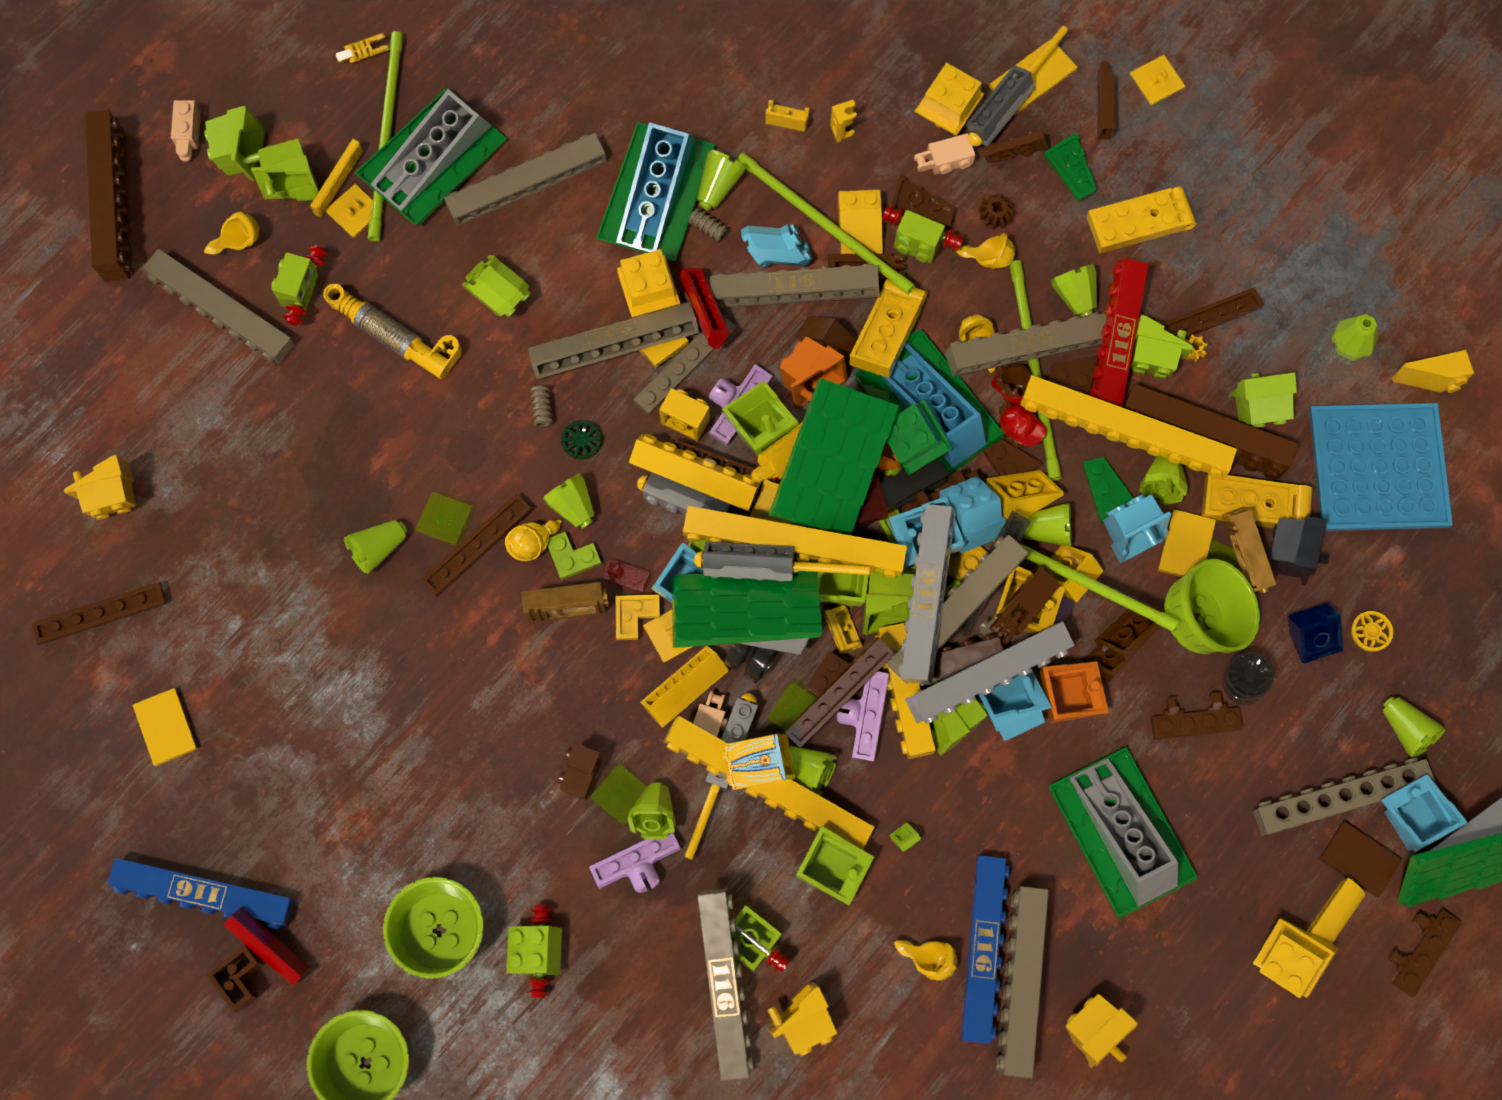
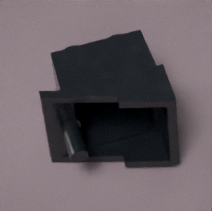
M1305 517V520L1279 518L1278 525H1275L1273 528V546L1270 545L1268 550V558H1270L1272 566H1274L1278 574L1301 578L1302 585H1306L1309 576H1314L1318 563L1328 564L1329 556L1320 555L1327 519Z

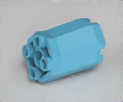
M787 224L782 228L746 226L741 230L743 241H749V246L747 247L749 253L757 264L762 265L764 269L771 264L804 267L811 263L810 246L805 239L801 240L798 236L800 233L795 224L790 226Z

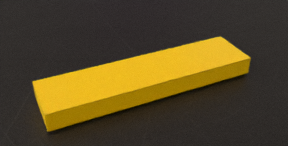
M352 139L311 203L310 207L314 215L320 218L323 216L325 210L363 153L358 141Z

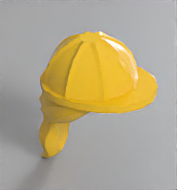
M242 212L232 214L222 225L220 237L210 241L204 252L206 254H218L224 248L241 250L251 247L259 237L260 226L258 221L252 215Z
M1006 233L989 238L979 247L974 248L965 245L961 246L959 250L955 249V252L961 257L976 259L982 266L990 267L991 270L1008 266L1012 263L1015 256L1014 245L1007 238Z
M981 315L969 316L963 320L960 326L959 340L964 343L969 342L975 337H990L995 334L992 322ZM995 368L988 369V371L993 373Z
M549 520L545 525L530 522L513 528L505 538V546L508 553L516 560L530 561L536 559L546 549L549 536L559 531L562 521Z
M909 941L894 942L897 951L903 956L912 958L917 970L926 975L930 980H945L952 976L956 970L957 956L955 949L947 943L933 941L915 946Z

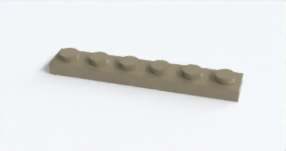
M722 314L730 335L736 329V326ZM703 331L634 398V403L649 416L664 402L670 389L675 390L715 350L709 346Z

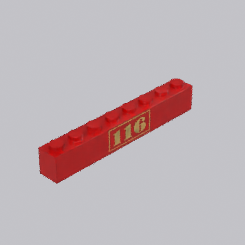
M1128 258L1117 261L1113 267L1114 280L1109 288L1110 301L1105 309V316L1107 317L1101 331L1103 339L1097 352L1099 360L1093 373L1095 378L1094 386L1090 391L1091 397L1119 407L1123 405L1149 265L1148 263Z

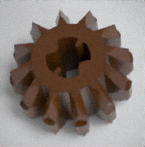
M1000 193L996 197L990 194L988 199L984 198L978 210L981 213L979 216L980 220H985V226L992 224V229H995L996 225L1002 229L1004 223L1009 224L1011 221L1010 217L1014 215V210H1012L1013 202H1007V196L1003 199L1000 198Z

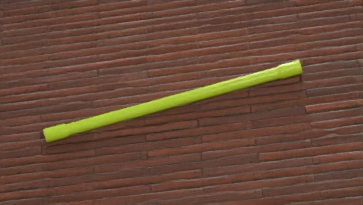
M398 31L391 33L390 58L379 149L391 139L400 53L404 36L403 33ZM375 190L367 239L377 242L380 241L384 198Z
M743 152L738 156L737 161L742 163L747 171L757 176L867 263L878 265V271L892 281L901 291L907 295L913 291L915 284L884 263L759 166L746 153Z
M1015 260L1009 266L1014 283L1022 330H1026L1032 326L1024 284L1022 262ZM1039 359L1028 360L1031 375L1042 379ZM1038 412L1039 420L1046 427L1047 431L1043 438L1048 477L1052 481L1060 480L1062 476L1059 460L1056 455L1050 418Z
M1019 543L1028 552L1027 559L1154 621L1156 624L1174 633L1178 629L1180 620L1164 612H1159Z

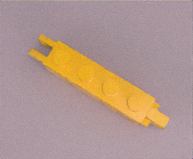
M802 422L758 455L760 466L751 472L753 481L760 482L768 478H782Z

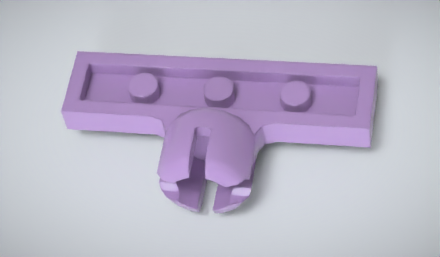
M755 364L740 386H735L724 378L718 380L709 394V399L723 408L762 381L768 383L772 375ZM723 411L709 432V435L727 445L736 430L728 423Z
M876 672L865 683L862 698L859 700L849 699L841 707L849 709V714L837 712V721L839 723L856 727L852 758L875 761L889 673Z
M670 832L664 840L641 841L589 868L599 889L623 877H629L635 891L642 893L648 891L643 880L647 879L651 888H654L659 883L654 863L681 849L674 834Z

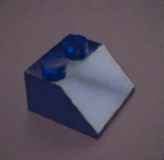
M1328 602L1288 615L1289 634L1303 664L1343 651L1341 617Z

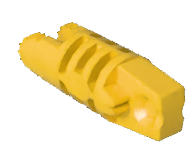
M380 33L344 46L345 51L336 54L338 62L341 63L349 60L350 64L389 51L388 45H383L373 50L370 43L384 39V34Z

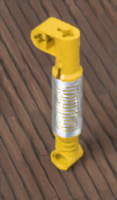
M330 284L324 290L323 296L326 302L333 309L349 317L351 323L382 344H385V346L400 354L404 359L414 361L439 379L446 377L462 354L460 343L452 335L443 336L432 349L424 344L422 338L393 320V318H390V316H387V314H384V312H381V310H378V308H375L372 304L366 301H359V299L345 291L340 285ZM340 293V297L337 300H332L334 294ZM448 346H449V347H452V346L454 347L452 350H451V349H448V350L446 349ZM443 352L446 355L448 353L449 359L445 358L440 353Z

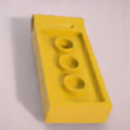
M1181 186L1088 211L1086 217L1099 254L1177 232L1187 231L1197 225L1184 188Z
M886 279L880 292V297L877 298L850 354V365L890 378L921 312V307L924 305L927 291L914 288L907 295L896 287L892 281Z
M1208 473L1204 481L1201 516L1227 522L1223 520L1221 514L1243 507L1245 511H1252L1256 526L1274 528L1275 525H1278L1279 518L1305 520V517H1310L1312 487L1227 475L1224 479L1211 477Z

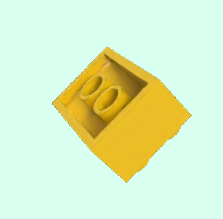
M880 190L839 191V228L873 254H883ZM840 242L841 254H856Z
M1463 350L1405 363L1392 377V381L1431 391H1448V393L1460 390V387L1468 382L1474 371L1467 351Z
M1041 470L992 477L986 480V485L1000 498L1002 516L1006 519V523L1023 520L1059 499L1064 494Z

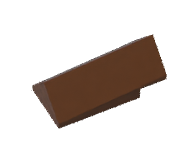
M1141 599L1138 600L1159 612L1165 613V610ZM1128 609L1094 640L1097 647L1082 661L1083 663L1097 661L1102 683L1106 686L1158 630L1160 625Z

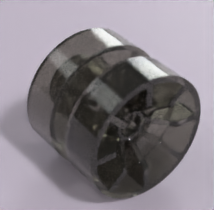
M735 643L728 652L724 664L738 671L747 663L743 676L756 684L771 669L777 658L778 651Z
M1245 652L1234 657L1222 676V687L1225 694L1232 701L1242 705H1251L1259 702L1270 690L1274 682V670L1271 663L1264 656L1254 652Z

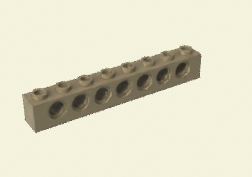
M1418 757L1404 761V766L1398 767L1396 763L1384 767L1385 771L1377 773L1376 770L1363 773V778L1356 779L1355 776L1342 779L1343 783L1335 785L1334 782L1321 786L1322 790L1314 792V789L1310 788L1301 791V796L1293 798V795L1290 794L1280 797V802L1272 804L1271 800L1258 804L1259 808L1253 811L1261 836L1263 837L1379 803L1383 798L1425 775H1428L1435 783L1427 759L1419 761ZM1403 772L1409 775V783L1404 781L1402 777ZM1382 778L1388 781V789L1382 786ZM1361 784L1368 788L1367 795L1361 792ZM1340 790L1347 794V801L1340 798ZM1319 796L1326 800V807H1322L1319 804ZM1298 803H1302L1305 806V813L1298 811ZM1277 809H1281L1284 812V820L1277 817Z

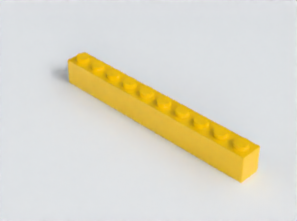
M1033 375L1029 379L1020 403L1028 411L1043 413L1050 419H1060L1069 426L1085 428L1089 433L1104 435L1111 441H1121L1130 448L1146 450L1150 455L1168 458V461L1172 463H1182L1194 471H1204L1209 473L1211 477L1224 479L1230 472L1237 451L1236 448Z
M688 506L683 528V536L687 537V540L700 542L701 539L711 542L794 546L795 557L798 561L809 562V560H815L818 563L870 566V574L880 572L884 573L883 576L888 578L901 576L907 546L693 506Z
M678 716L663 741L668 744L666 747L675 753L681 751L687 755L686 759L697 765L699 762L707 766L706 770L716 776L721 774L726 777L725 781L728 782L727 773L729 772V766L723 758V750H725V744L728 743ZM793 780L749 787L745 790L752 797L757 798V796L765 799L764 803L774 809L779 807L785 810L784 815L793 820L799 818L804 821L803 825L813 831L816 829L820 830L822 826L862 850L874 829V826Z

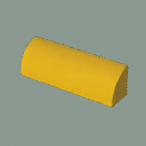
M706 646L640 703L663 728L729 670L717 653Z
M1350 878L1343 879L1306 932L1333 944L1366 896L1363 889Z

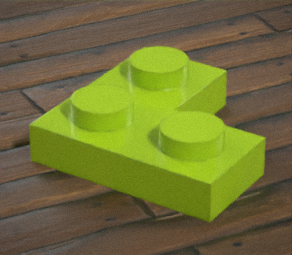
M566 532L550 537L547 546L561 580L602 565L593 543L573 551Z

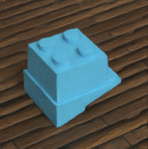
M978 476L940 490V498L947 496L950 506L956 512L955 519L965 543L960 550L961 553L999 539L1001 536H1006V519L1002 516L1000 498Z
M1142 494L1127 502V507L1123 504L1107 513L1109 517L1103 520L1114 543L1111 547L1120 563L1166 540L1169 532L1167 526L1171 513L1163 514L1152 494L1146 498Z
M947 496L926 503L927 505L950 506ZM926 504L888 518L897 544L907 546L904 560L905 567L915 566V555L919 554L920 548L917 542L919 532L922 533L923 527L921 524V513L925 511ZM956 519L950 555L960 551L965 545Z
M682 543L651 589L672 603V579L674 576L680 574H703L704 568H698L694 564V556L697 553Z
M1033 671L1022 677L1019 674L1013 676L1014 681L1004 686H1001L1000 683L993 686L995 690L984 696L982 693L978 694L996 731L1001 733L1004 741L1045 723L1042 710L1052 708Z
M1428 775L1421 777L1381 800L1387 808L1384 812L1408 851L1414 850L1416 852L1467 823L1452 802L1447 800Z

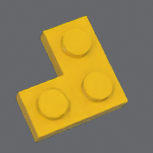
M659 595L616 596V640H638V618H660Z

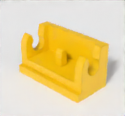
M769 100L765 124L805 132L809 108L805 107V111L774 105V101Z
M854 100L832 106L830 126L837 143L841 142L842 139L851 137L855 130L845 131V126L853 124V119L857 115V113H853L855 107Z
M845 605L825 611L824 617L840 656L863 647L848 608Z

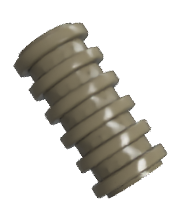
M700 208L695 209L689 217L690 225L694 224L695 228L699 227V231H705L704 234L710 235L711 239L715 238L716 242L721 241L727 233L728 227L726 225L722 226L721 222L717 223V219H712L711 215L707 216L706 212H701Z
M543 385L530 389V393L533 394L531 395L533 400L532 411L535 413L533 418L536 419L534 420V425L539 427L548 426L553 423L552 413L550 412L551 406H549L551 404L549 400L550 394L548 393L549 388Z

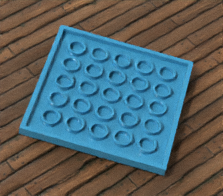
M1438 403L1311 406L1309 408L1320 518L1327 519L1325 531L1450 528L1453 526Z

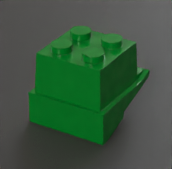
M927 399L915 403L897 414L889 437L886 439L897 460L904 466L908 476L953 449L932 403Z

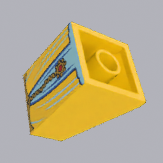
M774 734L725 744L723 758L729 766L727 779L733 790L796 779L787 734Z

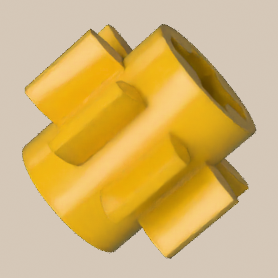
M1192 334L1189 340L1185 339V342L1193 346V350L1186 357V360L1194 359L1197 362L1199 356L1204 358L1206 355L1204 349L1207 348L1208 344L1204 343L1202 336L1194 337Z

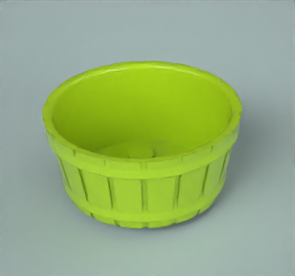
M1207 559L1192 567L1182 578L1174 582L1166 595L1165 613L1180 620L1178 629L1175 633L1172 632V634L1183 647L1192 652L1211 654L1242 650L1250 645L1257 635L1260 612L1256 595L1248 580L1245 579V576L1226 561ZM1192 610L1194 611V613H1198V622L1196 621Z
M441 877L423 878L404 887L390 903L384 918L385 924H383L384 942L386 949L392 956L391 958L404 971L421 978H441L462 969L476 954L483 936V917L474 896L465 887L463 888L461 884ZM438 924H441L442 928H446V933H442L440 938H438L437 934H433V929H436Z
M365 1010L349 1011L332 1018L315 1035L316 1038L313 1039L308 1052L307 1074L310 1085L320 1100H392L401 1090L409 1069L408 1047L400 1030L386 1017ZM362 1057L366 1059L370 1057L372 1059L370 1069L366 1067L360 1068L362 1063L360 1059Z

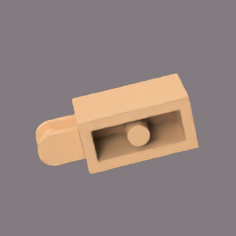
M194 100L174 101L171 139L176 146L177 155L183 162H187L192 158V149H198L201 112Z
M967 133L928 144L927 151L916 154L914 160L918 163L917 169L920 172L932 169L934 175L939 173L947 174L953 169L970 167L974 162L975 152L968 141Z
M710 691L706 705H699L693 723L717 738L720 731H725L728 719L725 718V711L721 710L725 695L719 696L714 694V691ZM711 702L718 704L717 709L710 707Z

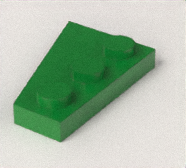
M1078 132L1046 150L1043 153V157L1079 203L1094 194L1096 186L1090 168L1087 166L1084 157L1085 153L1079 142Z
M1104 457L1082 463L1100 524L1104 523L1103 520L1109 517L1108 512L1123 504L1127 507L1126 503L1134 498Z

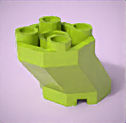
M489 255L486 257L489 261L486 263L483 261L479 262L466 276L465 279L468 282H463L462 286L486 305L496 316L501 317L505 314L508 317L516 310L515 306L520 300L524 301L530 295L528 291L529 285L494 255Z

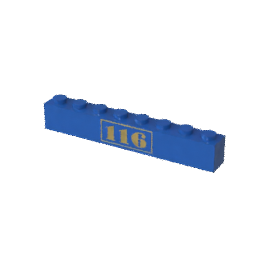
M978 856L976 858L960 1040L964 1042L991 1044V1040L995 1039L996 1026H992L993 1016H997L998 1003L994 1002L995 993L999 992L1000 980L996 979L997 970L1001 969L1002 957L998 956V949L1003 946L1004 934L1000 933V925L1005 922V910H1002V901L1007 899V888L1004 887V878L1008 879L1009 865H1006V859L987 856Z
M117 858L114 860L107 885L114 887V892L127 894L129 890L136 892V897L149 899L151 895L158 897L157 902L170 904L172 900L179 902V907L191 910L194 905L201 907L200 912L213 915L215 911L223 912L222 917L230 918L242 907L257 921L267 922L266 927L277 930L280 929V926H288L295 901L278 895Z

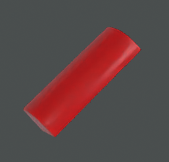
M683 268L680 273V279L710 347L720 349L729 335V330L701 268Z
M242 907L224 924L228 931L292 986L309 969L310 966Z

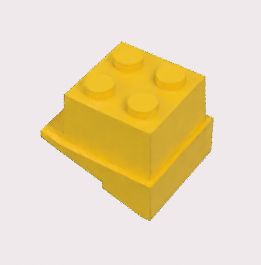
M946 63L914 112L933 122L936 127H941L957 136L983 102L982 82Z
M661 249L620 260L617 274L632 318L680 305L666 256L662 254Z
M113 455L93 467L94 471L84 477L81 471L73 472L75 483L64 489L66 494L79 500L84 514L97 520L109 518V514L115 512L124 514L130 512V508L136 507L131 483L134 482L130 464L118 455Z
M1018 566L1007 577L994 618H997L998 612L1032 572ZM1060 586L1024 631L1037 634L1053 626L1065 591L1064 587ZM1018 604L1010 615L1013 617L1016 611L1019 610L1023 613L1025 609H1022V606Z
M1280 918L1253 964L1261 968L1259 972L1299 998L1303 996L1307 998L1313 992L1339 948Z
M813 982L808 983L792 998L793 1003L781 1015L776 1006L768 1009L773 1021L768 1027V1031L774 1039L783 1034L795 1055L800 1054V1056L808 1054L813 1050L812 1046L818 1043L821 1045L827 1044L837 1034L826 1009L828 1005L819 987Z
M1098 994L1095 998H1090L1078 1014H1073L1069 1018L1066 1028L1072 1042L1086 1056L1089 1063L1088 1066L1093 1068L1094 1066L1097 1067L1109 1052L1119 1062H1123L1127 1056L1117 1045L1131 1031L1136 1029L1138 1023L1122 1008L1118 1011Z

